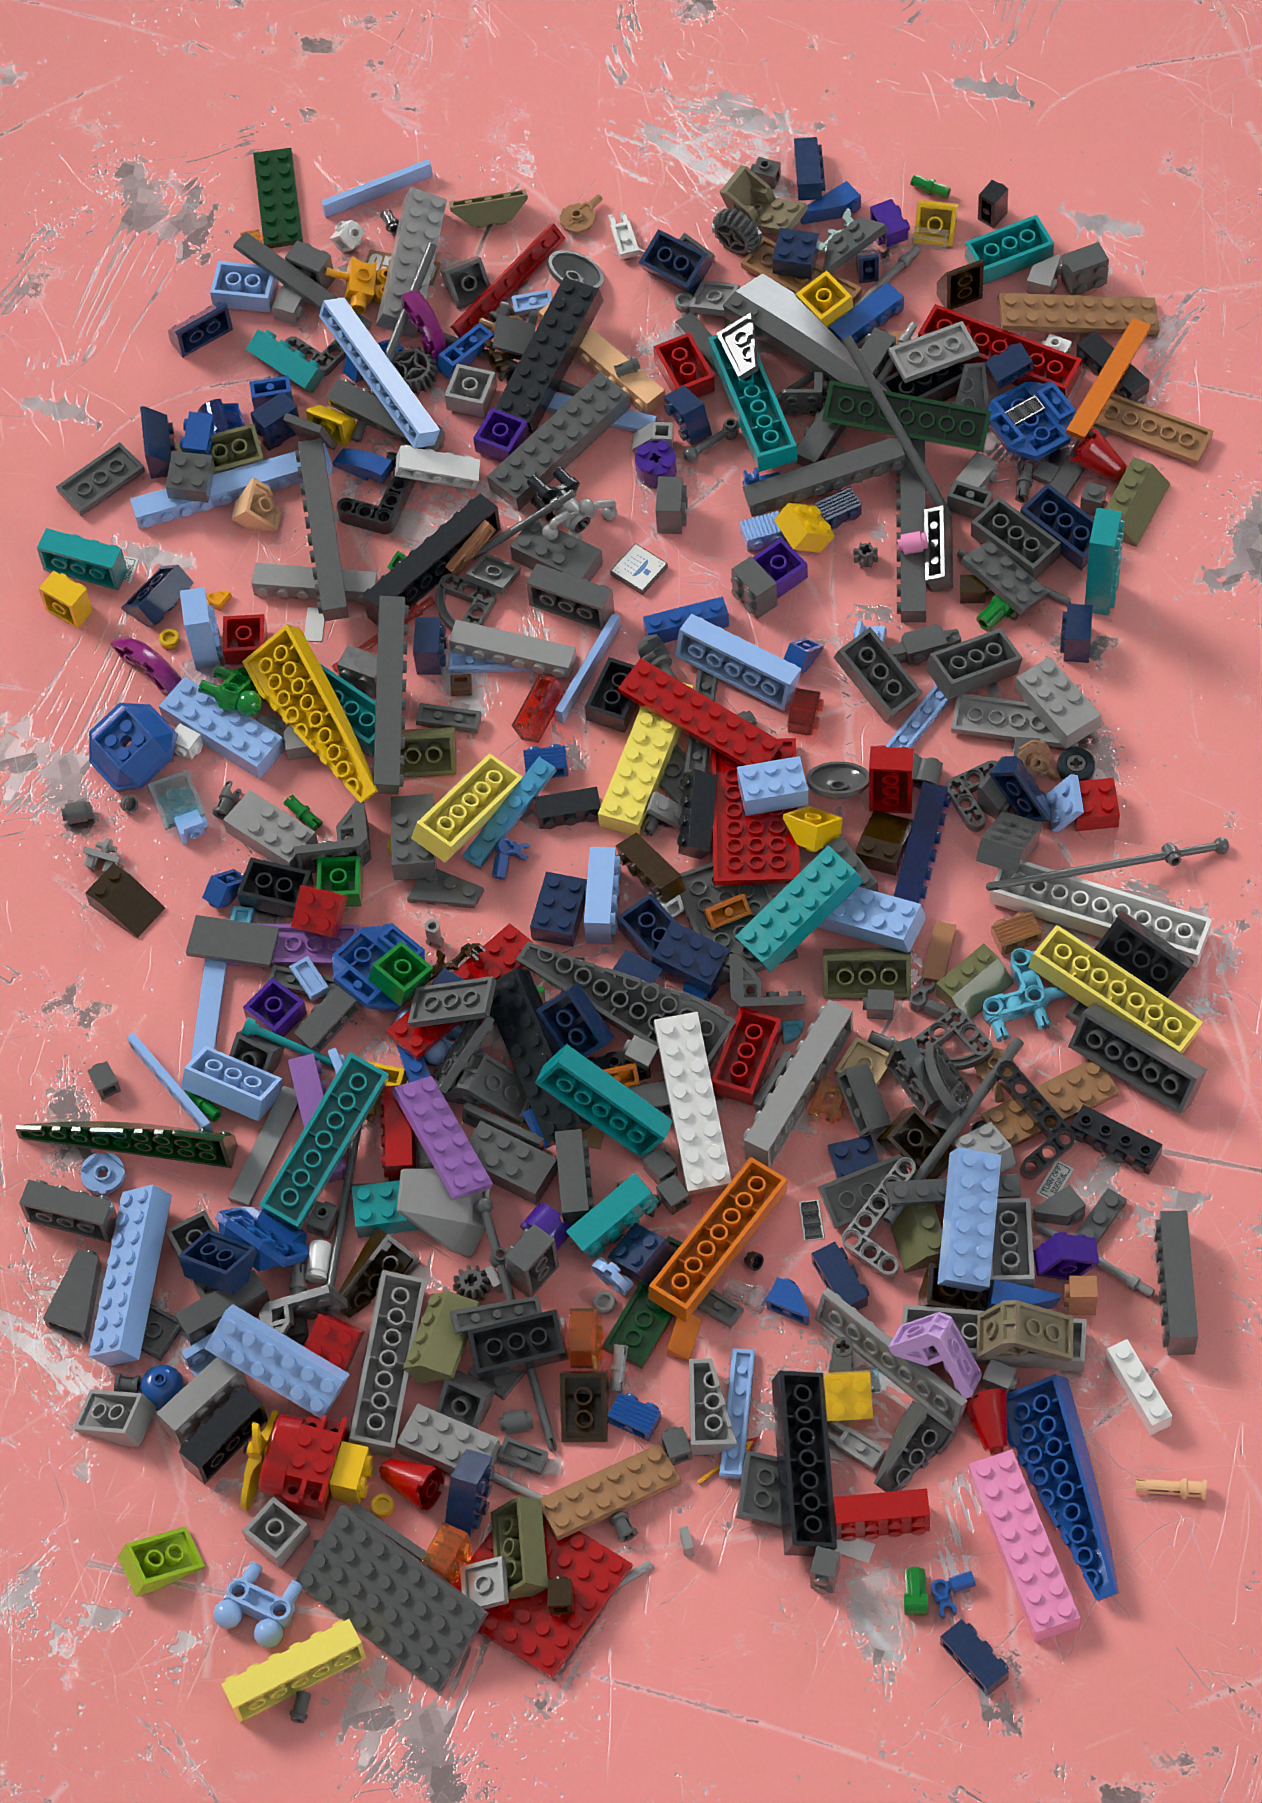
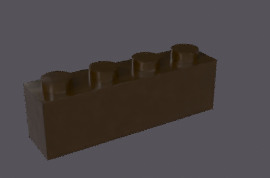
M637 832L615 845L618 852L617 856H620V864L622 866L626 865L633 877L637 876L641 884L645 888L648 887L656 899L660 898L666 904L686 891L681 874Z

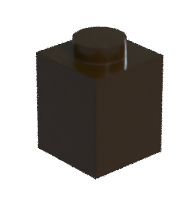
M960 575V604L985 603V595H989L990 589L974 575Z
M557 1576L554 1579H548V1609L550 1615L574 1614V1585L571 1578Z

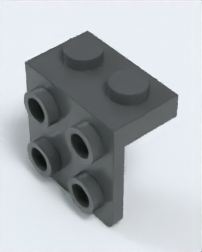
M823 372L814 373V389L782 390L783 414L790 416L798 414L815 416L818 411L821 412L828 393L827 380H823Z

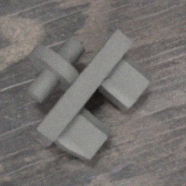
M106 838L103 843L97 842L96 847L100 848L101 851L84 846L83 853L86 854L84 866L96 870L99 860L105 861L102 869L103 872L113 863L117 866H124L125 860L110 854V852L117 853L118 847L113 846L112 839Z

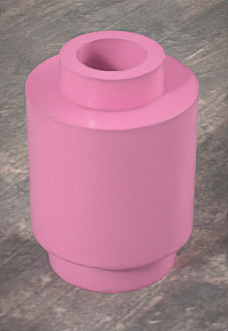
M917 531L902 534L901 539H897L899 552L903 551L904 555L923 552L924 549L929 548L926 532L921 533Z

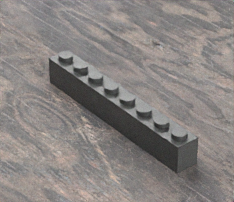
M874 328L871 334H867L864 345L859 350L877 379L890 358L888 348L897 344L895 336ZM826 400L821 412L818 411L816 413L812 426L805 430L801 443L798 442L796 444V463L802 466L825 460L846 427L822 421Z
M897 436L743 486L742 488L751 516L754 517L775 509H782L788 503H800L805 499L821 496L829 491L839 490L845 486L860 483L872 477H879L893 470H900L907 466V461L902 445Z

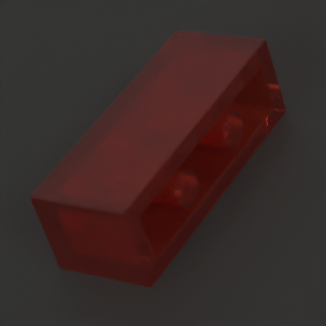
M538 675L511 725L521 740L539 743L555 713L556 707L565 694V690L555 677Z

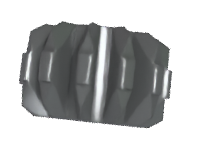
M469 1265L466 1268L467 1271L459 1269L460 1276H454L453 1278L455 1282L453 1290L457 1292L456 1294L476 1301L477 1298L484 1300V1293L490 1292L489 1285L491 1284L486 1271H480L478 1265L473 1270H471Z

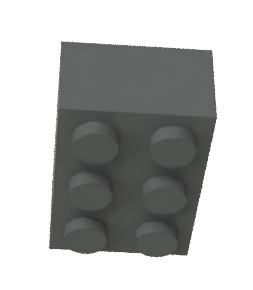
M535 1224L530 1229H525L520 1235V1240L515 1245H511L505 1252L510 1283L525 1296L533 1297L559 1268L555 1239Z

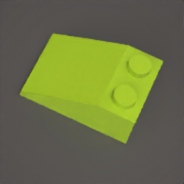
M187 1527L127 1543L118 1555L119 1562L135 1597L157 1591L205 1567Z

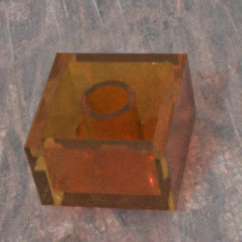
M570 1308L568 1355L571 1368L598 1369V1361H602L603 1347H601V1339H603L604 1328L602 1326V1317H598L597 1309Z
M442 1522L421 1562L451 1585L452 1583L456 1584L461 1574L460 1567L464 1563H468L472 1555L468 1534Z

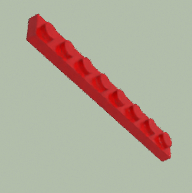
M554 223L550 224L450 326L459 338L478 325L480 318L487 320L491 311L495 312L498 306H500V302H504L566 239Z

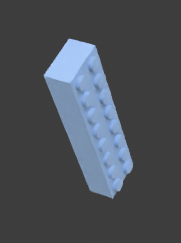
M153 1184L122 1192L89 1352V1357L106 1366L131 1362L140 1358L172 1197L170 1193Z

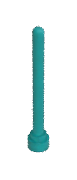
M247 1017L241 1030L242 1034L247 1036H254L256 1034L304 1056L314 1054L316 1061L320 1060V1063L333 1068L329 1056L259 1027V1024L255 1023L256 1020Z

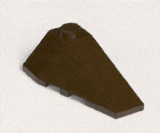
M377 1228L364 1245L338 1292L347 1299L348 1308L341 1309L340 1312L350 1318L371 1303V1300L376 1297L382 1270L408 1275L419 1258L388 1233Z
M928 1264L919 1291L918 1306L977 1311L987 1310L989 1290L975 1292L937 1285L939 1265Z

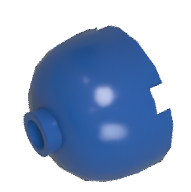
M157 1365L145 1372L141 1379L140 1392L157 1407L156 1411H159L186 1384L183 1376L176 1368L169 1365Z

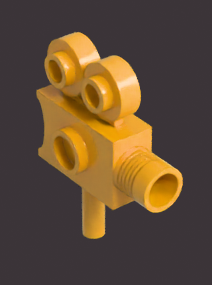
M352 256L347 272L326 267L325 275L346 280L345 298L351 300L350 306L355 313L357 311L358 314H364L366 304H370L372 298L381 304L388 269L381 268L376 272L377 262L365 263Z

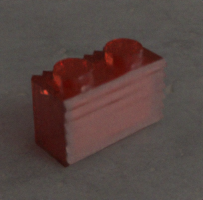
M801 688L795 689L787 722L789 733L809 735L811 737L814 729L818 730L820 717H817L818 711H823L824 706L821 692Z

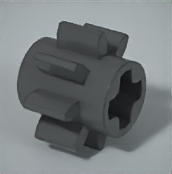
M870 542L860 543L858 549H853L854 563H859L861 568H872L873 562H878V548H873Z

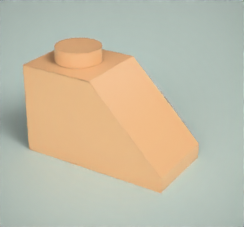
M252 478L235 502L231 519L247 529L275 532L278 530L281 511L278 506L275 507L271 498L273 493L270 487Z

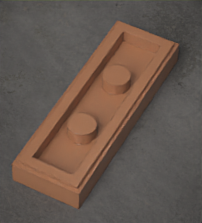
M484 519L445 567L452 574L459 575L495 532L493 526Z
M935 921L922 974L925 981L937 983L945 976L956 932V924Z

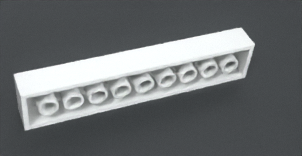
M1025 862L1017 874L999 868L994 881L1055 870ZM1075 876L990 891V903L1017 912L1024 911L1027 913L1032 911L1036 918L1103 938L1123 910L1194 961L1192 966L1196 968L1211 930L1212 919Z

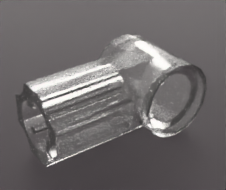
M730 1277L727 1280L723 1290V1296L743 1304L748 1311L754 1314L762 1313L770 1293L767 1288L755 1284L752 1286L734 1277Z

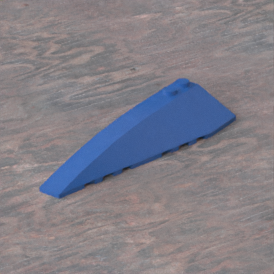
M1053 1374L1007 1394V1440L1011 1448H1016L1019 1455L1017 1459L1024 1466L1029 1475L1028 1478L1031 1484L1035 1486L1042 1504L1055 1527L1059 1529L1065 1545H1068L1073 1554L1072 1558L1083 1572L1082 1576L1096 1601H1101L1119 1594L1107 1526L1092 1463L1068 1378Z

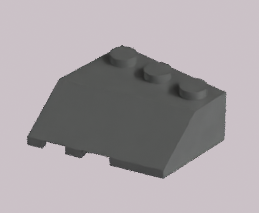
M912 1037L895 1043L884 1064L916 1108L925 1116L940 1106L942 1101L929 1079L924 1057Z

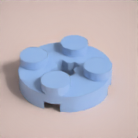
M106 1152V1154L100 1155L95 1153L89 1156L81 1167L82 1183L90 1193L95 1195L109 1196V1194L117 1191L126 1179L123 1163L113 1153ZM100 1170L102 1172L106 1170L108 1171L107 1176L102 1178H99L100 1175L98 1172Z
M599 1257L591 1266L592 1271L604 1283L614 1286L613 1290L625 1296L634 1285L628 1277H622L619 1274L621 1270L613 1262L608 1263L602 1257Z

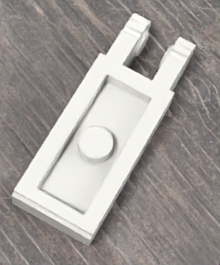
M625 211L620 212L622 222L617 224L613 214L608 215L620 260L640 256L639 248Z

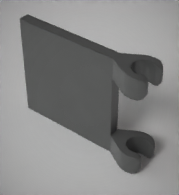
M501 301L500 306L497 308L492 348L522 357L535 333L539 313L531 310L530 315L527 317V322L506 316L508 303Z

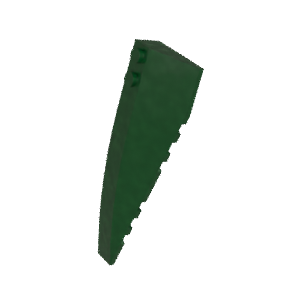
M71 1121L16 1125L15 1128L19 1139L225 1168L233 1167L238 1146L235 1135L229 1132L215 1133L207 1129L193 1130L143 1123Z

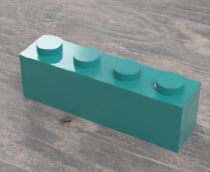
M258 329L246 350L283 375H289V379L313 393L325 375V372L319 369L321 365L312 359L310 362L305 359L306 355L297 349L295 352L290 349L291 345L284 340L277 341L275 339L277 336L269 330L263 332Z

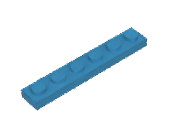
M538 757L463 853V858L481 869L495 851V843L506 837L534 801V797L538 796L557 771L556 767Z

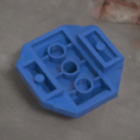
M1024 382L992 399L988 410L992 413L989 429L1010 453L1016 454L1023 459L1037 461L1069 444L1071 441V436L1066 434V429L1075 416L1076 409L1054 382H1045V384ZM1036 396L1045 408L1015 425L1005 412Z
M118 703L89 731V762L115 791L141 789L173 759L178 733L150 704Z
M393 923L360 928L332 954L334 983L366 1009L397 1012L402 1006L396 1004L368 980L372 965L400 941L406 944L423 960H425V949Z
M239 1206L218 1211L215 1220L218 1221L219 1234L257 1248L253 1268L259 1272L305 1262L309 1255L306 1243L307 1234L303 1229L298 1231L263 1210Z

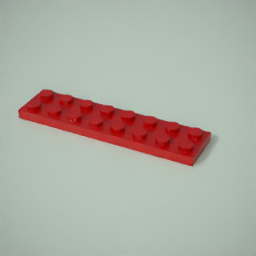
M642 658L639 659L618 687V693L740 766L772 761L783 746L782 741Z
M509 923L483 946L486 951L478 954V961L469 958L453 973L465 980L491 976L497 980L514 968L522 969L525 967L516 961V958L527 942H534ZM409 1010L386 1030V1035L415 1060H418L462 1021L411 1028L408 1024Z

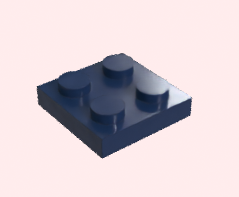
M871 1135L828 1145L836 1179L879 1162Z

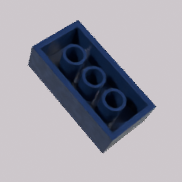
M1047 483L1020 509V513L1061 542L1060 554L1078 569L1082 570L1088 564L1089 542L1094 519Z

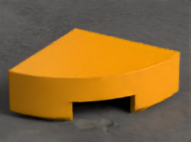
M225 590L207 594L209 605L219 611L232 597L231 592Z

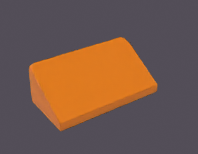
M745 894L737 895L703 909L712 930L752 914Z
M636 1063L604 1070L626 1087L640 1085Z
M692 1314L685 1322L677 1317L667 1347L668 1356L689 1361L702 1323L701 1318Z

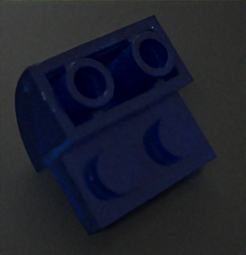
M214 399L204 403L197 411L213 414L215 420L213 434L245 426L238 403H222L221 399Z

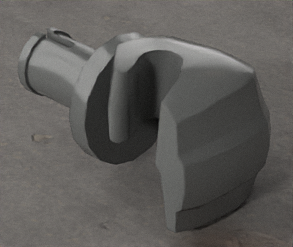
M657 634L644 637L637 646L640 658L677 679L670 668L672 659L661 638Z

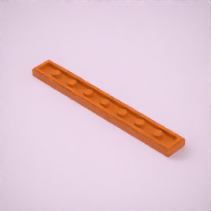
M1132 318L1066 429L1067 435L1085 441L1151 329L1150 324Z

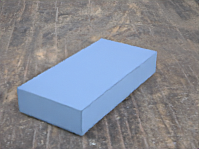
M308 956L289 966L311 1002L327 994L330 990Z

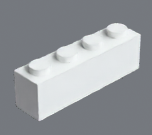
M401 445L396 457L395 476L474 490L479 481L480 459H475L471 456H458L450 452H436L432 449H414L410 445Z
M1128 1339L1107 1348L1106 1360L1150 1436L1170 1427L1172 1414Z

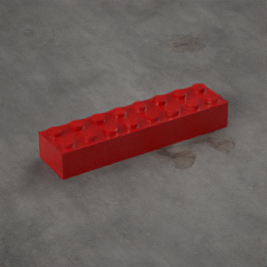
M936 304L918 332V337L963 321L979 350V356L961 362L962 365L986 363L991 356L999 355L1008 346L1021 342L1033 361L1034 369L1011 382L1018 386L1024 382L1044 384L1045 382H1054L1064 396L1068 398L1081 374L1082 359L1012 332L1001 330V328Z

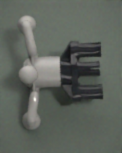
M558 467L553 472V477L562 484L560 486L550 487L545 485L537 475H532L530 479L533 482L528 479L527 485L537 494L531 499V504L539 510L549 504L550 500L554 497H560L571 489L576 493L580 482L575 477H571L563 467ZM572 498L564 503V506L559 510H553L543 517L546 521H551L544 526L542 534L547 540L555 539L558 536L557 526L561 523L562 526L569 530L567 534L582 540L580 532L586 529L598 509H602L601 515L604 519L611 521L616 518V501L608 499L592 502L589 499H583L579 503L575 498Z

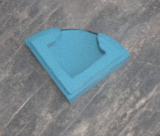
M804 1020L782 1021L784 1044L791 1043L799 1038L804 1028Z

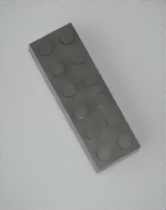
M1093 1003L1083 1011L1068 1045L1072 1050L1179 1114L1183 1113L1192 1104L1207 1072L1206 1068L1096 1003Z
M1187 1210L1160 1211L1159 1219L1155 1220L1154 1242H1157L1155 1259L1156 1263H1158L1157 1283L1160 1284L1159 1305H1162V1312L1160 1313L1161 1326H1163L1164 1334H1162V1345L1167 1347V1355H1193L1196 1352L1198 1329Z

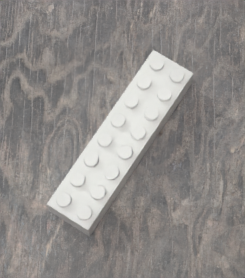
M698 1012L655 1019L654 1028L686 1190L690 1196L724 1190L731 1182V1176Z

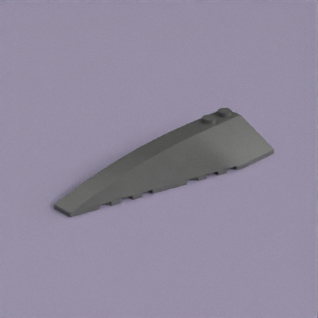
M763 273L737 289L723 304L725 317L733 323L751 312L754 316L755 336L810 371L814 373L823 372V379L828 382L832 380L868 387L847 348L794 292ZM877 380V382H878L879 386L881 387V389L884 390V391H887V390L881 385V383Z
M531 942L526 943L516 958V961L561 992L578 982L603 1020L629 1037L633 1038L636 1035L657 1047L658 1043L654 1028L655 1019L698 1012L709 1067L736 1023L734 1019L698 997L682 994L680 991L670 990L658 984L640 980V978L607 967L604 968L589 961L585 962L574 958V956L564 955Z

